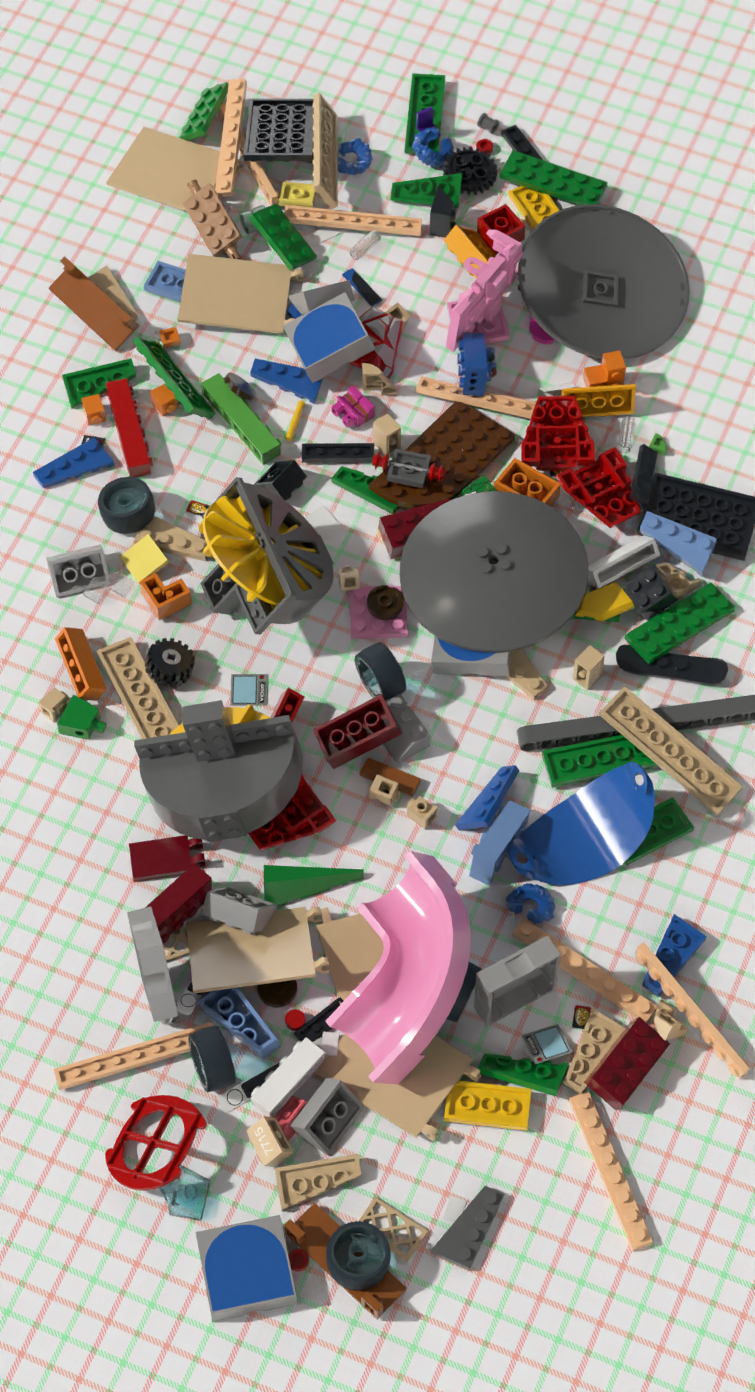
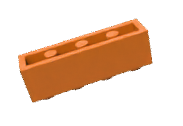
M64 627L55 637V641L76 694L83 700L97 701L106 692L107 688L83 629Z

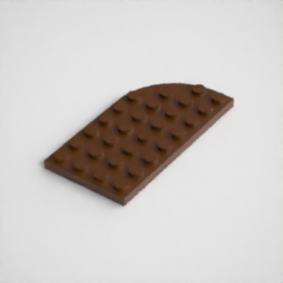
M455 401L405 450L430 455L429 468L433 463L438 468L443 465V469H446L444 480L441 479L440 483H438L437 478L430 481L428 473L423 488L387 481L390 468L388 467L369 485V490L390 503L406 508H416L445 499H450L451 501L461 494L463 489L468 487L515 440V434L471 406Z

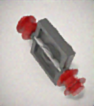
M395 449L392 460H390L388 453L385 456H381L380 452L377 455L374 454L372 460L375 470L378 467H382V470L385 471L390 467L387 481L423 488L428 473L430 481L437 478L438 483H440L441 479L444 480L446 469H443V465L438 468L433 463L429 468L430 455Z

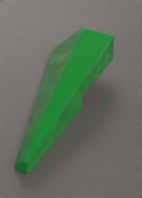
M264 865V900L278 905H286L288 902L299 898L304 899L329 891L332 887L338 885H347L350 881L364 879V869Z

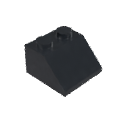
M438 186L430 211V235L446 238L456 225L454 221L457 211L454 210V202Z
M295 460L275 462L254 485L264 488L286 501L292 496L291 493L295 489L303 485V481L307 476Z

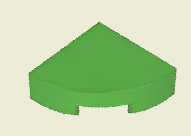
M655 433L649 447L658 454L666 456L667 445L663 437Z

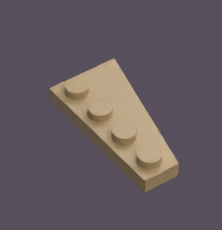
M107 265L88 277L134 321L138 320L137 313Z
M156 516L145 528L137 532L134 544H136L149 534L162 552L206 561L207 556L203 553V549L207 546L206 540Z
M521 649L512 651L510 676L505 677L531 699L535 700L547 689V684Z
M592 1008L564 1085L582 1094L588 1087L584 1081L625 1028Z
M358 1154L275 1168L281 1210L284 1211L361 1177L362 1173Z

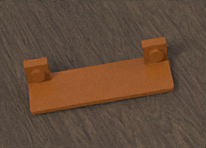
M64 256L60 260L64 265V272L52 283L49 290L114 351H117L140 325Z
M314 1203L295 1222L289 1219L284 1224L285 1234L331 1276L326 1263V1249L332 1234L340 1226ZM346 1234L345 1236L348 1238L342 1240L333 1251L332 1259L335 1265L345 1274L355 1277L367 1276L375 1272L381 1264L355 1239ZM387 1271L379 1284L368 1290L355 1291L344 1288L377 1320L406 1291V1287L389 1271Z

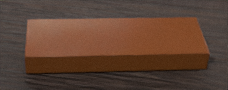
M371 758L366 759L360 771L361 777L374 781L376 775H380L397 782L398 791L411 797L414 796L421 782L419 777Z

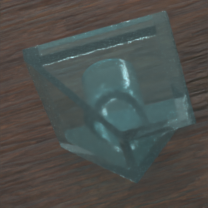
M180 1165L179 1168L182 1170L181 1176L159 1189L168 1204L169 1215L200 1221L203 1217L211 1180Z

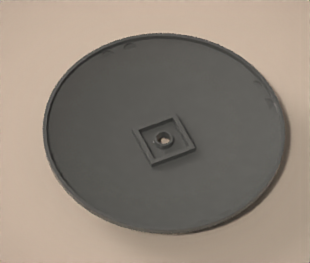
M598 204L578 205L562 209L540 222L530 233L522 248L523 256L518 264V281L527 309L545 332L559 343L578 353L602 359L603 353L619 350L623 359L645 355L665 344L678 330L686 315L690 295L689 280L685 265L678 251L658 228L629 211ZM596 287H602L604 289V292L598 291Z
M487 491L473 493L453 499L429 513L410 534L400 561V584L403 597L418 622L439 639L456 647L476 652L501 653L515 651L535 645L549 638L573 617L584 598L588 582L586 550L572 524L549 505L535 498L512 492ZM491 559H496L499 561L497 564L489 563Z

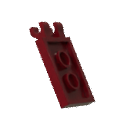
M183 835L129 843L133 881L182 875L194 863L199 867H205L204 853L196 854L193 857L190 856V850L203 849L202 839L192 838L188 840V836Z

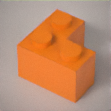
M621 351L603 353L602 365L584 368L583 380L585 386L624 385L626 366Z
M156 573L139 581L141 594L158 620L192 604L191 592L182 578L167 586H164Z

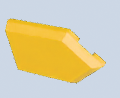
M612 582L586 593L577 609L576 616H588L595 618L594 620L604 621L633 609L634 605L619 584Z

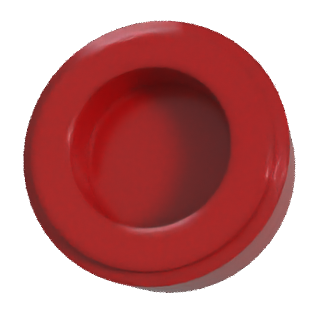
M481 139L477 142L476 149L479 148L480 153L485 150L484 155L486 156L493 152V143L488 139Z
M298 1009L290 1010L285 1015V1024L292 1031H297L306 1022L304 1013Z
M294 1249L289 1253L290 1266L293 1271L300 1272L308 1267L309 1255L303 1249Z

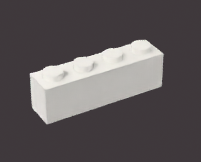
M642 536L588 565V585L601 588L660 556L655 539Z
M307 1037L303 1041H298L293 1047V1052L280 1061L279 1067L275 1072L271 1071L266 1076L264 1084L261 1087L257 1086L251 1094L252 1105L267 1117H274L291 1096L297 1092L326 1060L325 1052Z

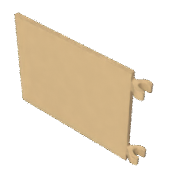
M143 127L107 180L106 185L186 211L182 203L193 196L187 186L189 182L193 185L191 180H197L201 189L209 183L214 188L216 187L220 151ZM237 160L236 173H239L242 167H239L241 164L240 160Z
M188 254L178 322L283 334V325L294 320L293 318L285 320L290 280L303 283L304 270L296 269L290 271L286 265Z
M326 907L320 909L323 923L316 925L325 957H328L329 970L337 997H341L344 1001L375 968L382 957L384 945L380 936L362 914L332 921L329 909Z
M306 907L277 910L262 931L255 932V934L244 933L243 929L238 927H228L222 921L203 920L186 923L193 994L316 977V971L322 974L329 973L328 957H321L316 962L313 960L308 921L313 923L322 922L320 907H313L309 911H306Z
M346 1034L338 1042L337 1056L328 1055L315 1073L316 1076L323 1080L326 1078L341 1080L364 1106L416 1139L420 1133H423L432 1141L439 1135L436 1133L438 1130L427 1124L462 1075L466 1074L474 1082H477L481 1077L479 1074L480 1070L470 1066L473 1058L437 1036H434L432 1041L422 1051L425 1057L398 1085L373 1083L368 1077L375 1070L372 1061L365 1051Z

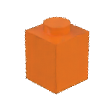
M165 383L150 391L151 402L162 416L172 413L178 408L177 400L174 397L175 394L165 386Z
M99 394L82 398L83 410L88 426L105 422V412Z

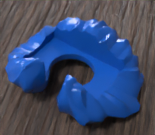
M434 127L426 128L414 136L413 151L416 152L418 159L427 166L442 168L447 155H451V151L454 149L450 137L447 136L441 142L440 151L434 152L428 148V143L438 137L439 130Z
M361 138L342 143L339 149L341 156L345 158L347 153H355L357 160L348 163L342 157L337 158L338 172L349 175L364 173L370 167L373 160L372 150L369 148L370 145L364 143Z
M526 883L516 887L505 899L509 911L515 915L522 912V903L525 900H534L538 908L535 911L530 909L527 919L535 925L554 918L553 913L556 907L554 897H551L550 892L538 884Z

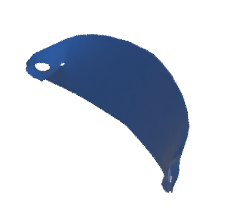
M632 762L605 773L553 807L514 839L508 848L510 861L515 869L527 878L553 885L579 884L596 879L615 870L637 850L651 827L655 804L652 780L640 765ZM637 773H640L644 779L641 786L635 781ZM519 853L525 854L528 862L525 864L519 863L516 860V855Z

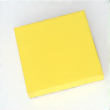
M283 182L279 206L292 205L313 208L316 197L313 184Z
M149 534L119 557L139 584V581L157 573L169 563V560Z

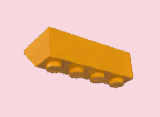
M455 225L443 240L448 245V250L457 256V260L463 265L465 260L470 257H475L488 264L489 258H495L497 255L476 230ZM470 264L472 267L476 269L480 268L475 264ZM467 271L470 275L474 276L477 279L476 275Z
M636 384L564 388L561 390L560 396H575L582 412V417L634 414Z

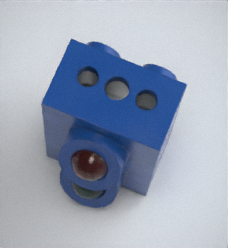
M463 333L462 340H459L458 346L460 354H457V364H460L458 365V376H461L459 377V388H462L463 395L484 396L486 382H490L497 374L496 362H493L495 360V348L485 346L484 333Z

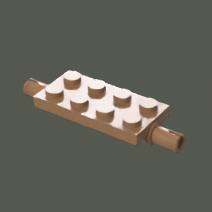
M191 180L193 185L189 182L187 186L193 196L182 204L212 256L217 257L225 253L228 254L230 259L243 260L236 249L237 241L243 237L214 187L209 183L201 189L197 180Z

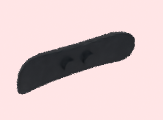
M621 645L616 652V662L619 667L626 672L637 675L667 678L702 685H715L721 683L728 672L727 662L719 658L667 653L648 664L631 645Z

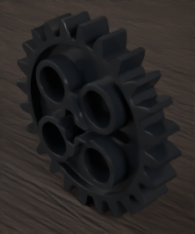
M464 146L462 151L457 148L456 152L451 151V155H447L446 160H444L442 168L443 176L463 173L461 194L467 191L468 195L471 192L477 195V191L483 194L484 189L488 191L490 186L493 187L498 170H496L497 164H494L495 159H490V154L485 156V150L480 153L479 148L473 150L472 146H470L469 150Z

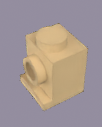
M345 566L342 569H338L341 591L360 589L359 574L356 567Z
M54 687L38 702L40 712L52 722L57 721L56 716L63 713L67 707L68 695Z
M376 775L369 789V799H374L391 806L392 802H397L400 796L398 783Z
M421 796L417 799L412 798L407 805V817L425 830L438 817V807L436 805L433 806Z

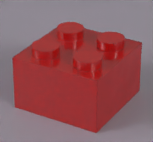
M507 204L477 218V233L491 249L493 248L494 240L486 234L488 230H498L518 242L525 240L526 226Z

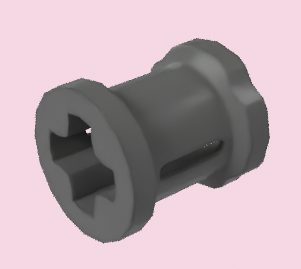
M483 113L477 122V126L484 127L489 130V133L494 134L499 126V120H494L488 117V114Z

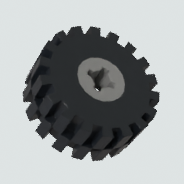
M162 638V642L160 640L155 641V644L150 646L145 661V671L149 673L148 677L150 679L154 677V682L157 684L161 682V686L164 687L166 684H169V687H173L174 684L177 687L181 686L182 682L185 684L191 676L195 663V655H192V649L188 650L189 646L187 644L183 646L180 640L174 642V638H170V641H167V638Z

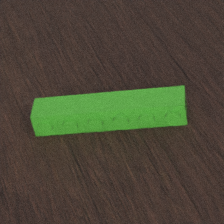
M220 373L201 383L202 394L262 465L281 455L280 440L271 434L267 425H263L258 414L251 411L249 404L230 390V384H225L224 378Z

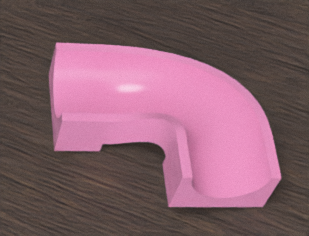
M409 851L404 856L410 863V866L401 882L383 897L372 902L361 903L357 908L382 939L384 951L381 959L370 974L326 1020L329 1027L345 1033L368 1055L375 1069L368 1076L373 1083L398 1085L425 1057L422 1051L432 1041L448 1017L463 985L469 963L471 948L470 922L466 907L459 893L454 888L457 883L434 856Z

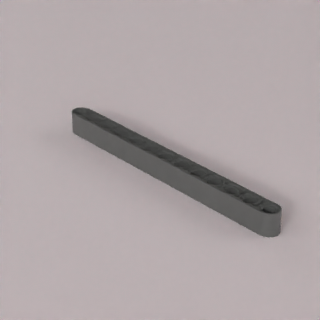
M755 695L652 708V710L677 731L755 720ZM601 716L520 727L516 731L520 750L522 751L569 746L622 735Z

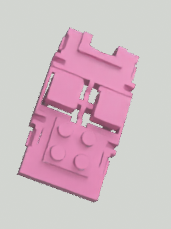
M488 230L486 234L494 240L492 249L499 252L496 257L489 258L488 264L475 257L465 260V269L476 275L477 279L472 283L469 291L459 294V302L452 309L446 341L447 349L454 352L459 346V340H462L463 333H473L475 327L483 319L490 322L500 311L503 294L518 276L516 265L523 256V251H521L522 242H518L498 230ZM470 264H475L480 268L476 269L472 267Z

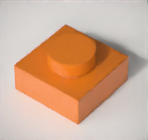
M176 327L159 331L164 348L181 345Z

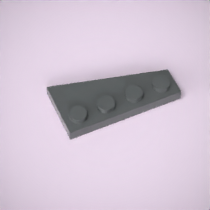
M484 1186L431 1249L430 1254L470 1271L501 1205L504 1194Z

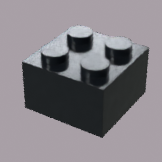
M655 564L623 584L638 612L647 621L678 601L663 572Z

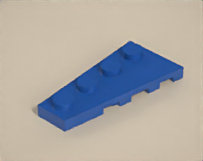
M256 358L250 371L251 377L269 385L274 384L285 392L288 390L299 398L304 397L313 404L316 402L323 381L322 378L312 383L304 368Z
M94 437L35 470L33 476L42 488H47L65 482L66 479L71 477L78 478L90 471L94 473L106 466L108 468L113 467L114 461Z
M516 765L504 766L498 770L457 821L455 826L458 830L489 826L520 771Z
M673 914L655 956L675 978L705 942L707 936ZM648 970L642 986L659 997L663 992L662 986L657 980L655 981L651 978Z

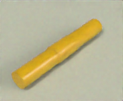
M302 400L298 402L285 437L287 441H292L305 406V402Z

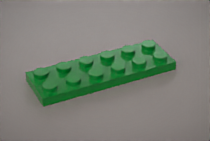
M412 73L404 153L416 154L413 151L412 144L415 140L414 136L419 133L416 128L417 112L432 107L433 123L439 132L441 131L445 75ZM440 136L428 143V148L434 152L439 151Z
M512 150L500 172V179L577 205L598 204L608 184L606 181Z
M138 336L133 340V343L137 346V351L145 356L146 362L156 370V375L164 380L165 386L175 394V399L183 404L184 410L188 414H195L202 418H212L215 415L213 409L159 342Z
M710 582L625 634L624 639L650 664L657 660L658 657L667 654L734 612L735 606Z
M623 735L542 751V758L551 788L597 779L605 773L629 762L637 763L643 769L658 766Z

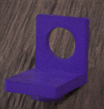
M432 107L417 112L416 128L419 132L426 128H436L433 123Z

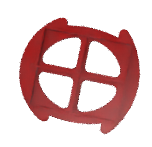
M171 1095L143 1097L131 1104V1108L134 1111L120 1131L113 1149L109 1148L105 1153L108 1170L115 1180L124 1187L139 1191L157 1189L179 1178L182 1174V1170L179 1167L193 1144L197 1128L203 1130L207 1127L205 1118L200 1111L185 1099ZM155 1112H165L153 1136L149 1137L133 1132L134 1127L145 1117ZM174 1115L180 1116L184 1124V1138L180 1144L161 1140V1136ZM128 1140L147 1144L142 1157L133 1170L127 1168L124 1161V1147ZM156 1148L175 1152L173 1159L163 1168L153 1173H143Z

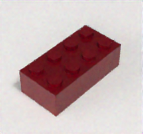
M450 499L380 517L378 529L390 559L401 557L404 546L415 527L429 513L449 502Z
M382 694L313 729L325 759L333 769L402 734L394 714Z
M195 863L145 907L152 908L162 944L169 939L171 933L180 930L188 918H193L196 915L198 909L204 905L207 891L212 890V878Z
M637 1017L628 1024L584 1083L616 1110L626 1103L670 1043L664 1040L641 1017Z

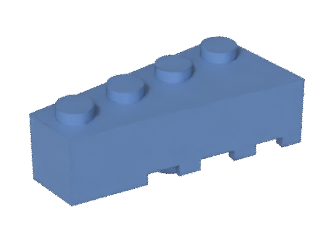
M648 511L640 526L641 534L654 538L658 546H661L673 557L675 556L687 567L696 571L701 577L703 576L716 546L717 538Z
M510 800L506 806L500 808L498 818H494L491 821L489 831H484L479 845L475 844L472 849L471 855H473L469 873L470 877L488 886L492 884L494 872L498 873L501 869L505 856L508 857L509 855L508 848L511 842L523 832L528 823L531 810Z
M238 987L211 991L197 1001L201 1011L263 1059L280 1048L277 1038Z

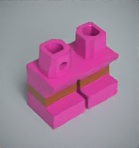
M352 385L342 397L337 396V402L331 407V412L336 417L343 413L345 416L342 417V422L347 428L354 424L359 427L375 417V406Z

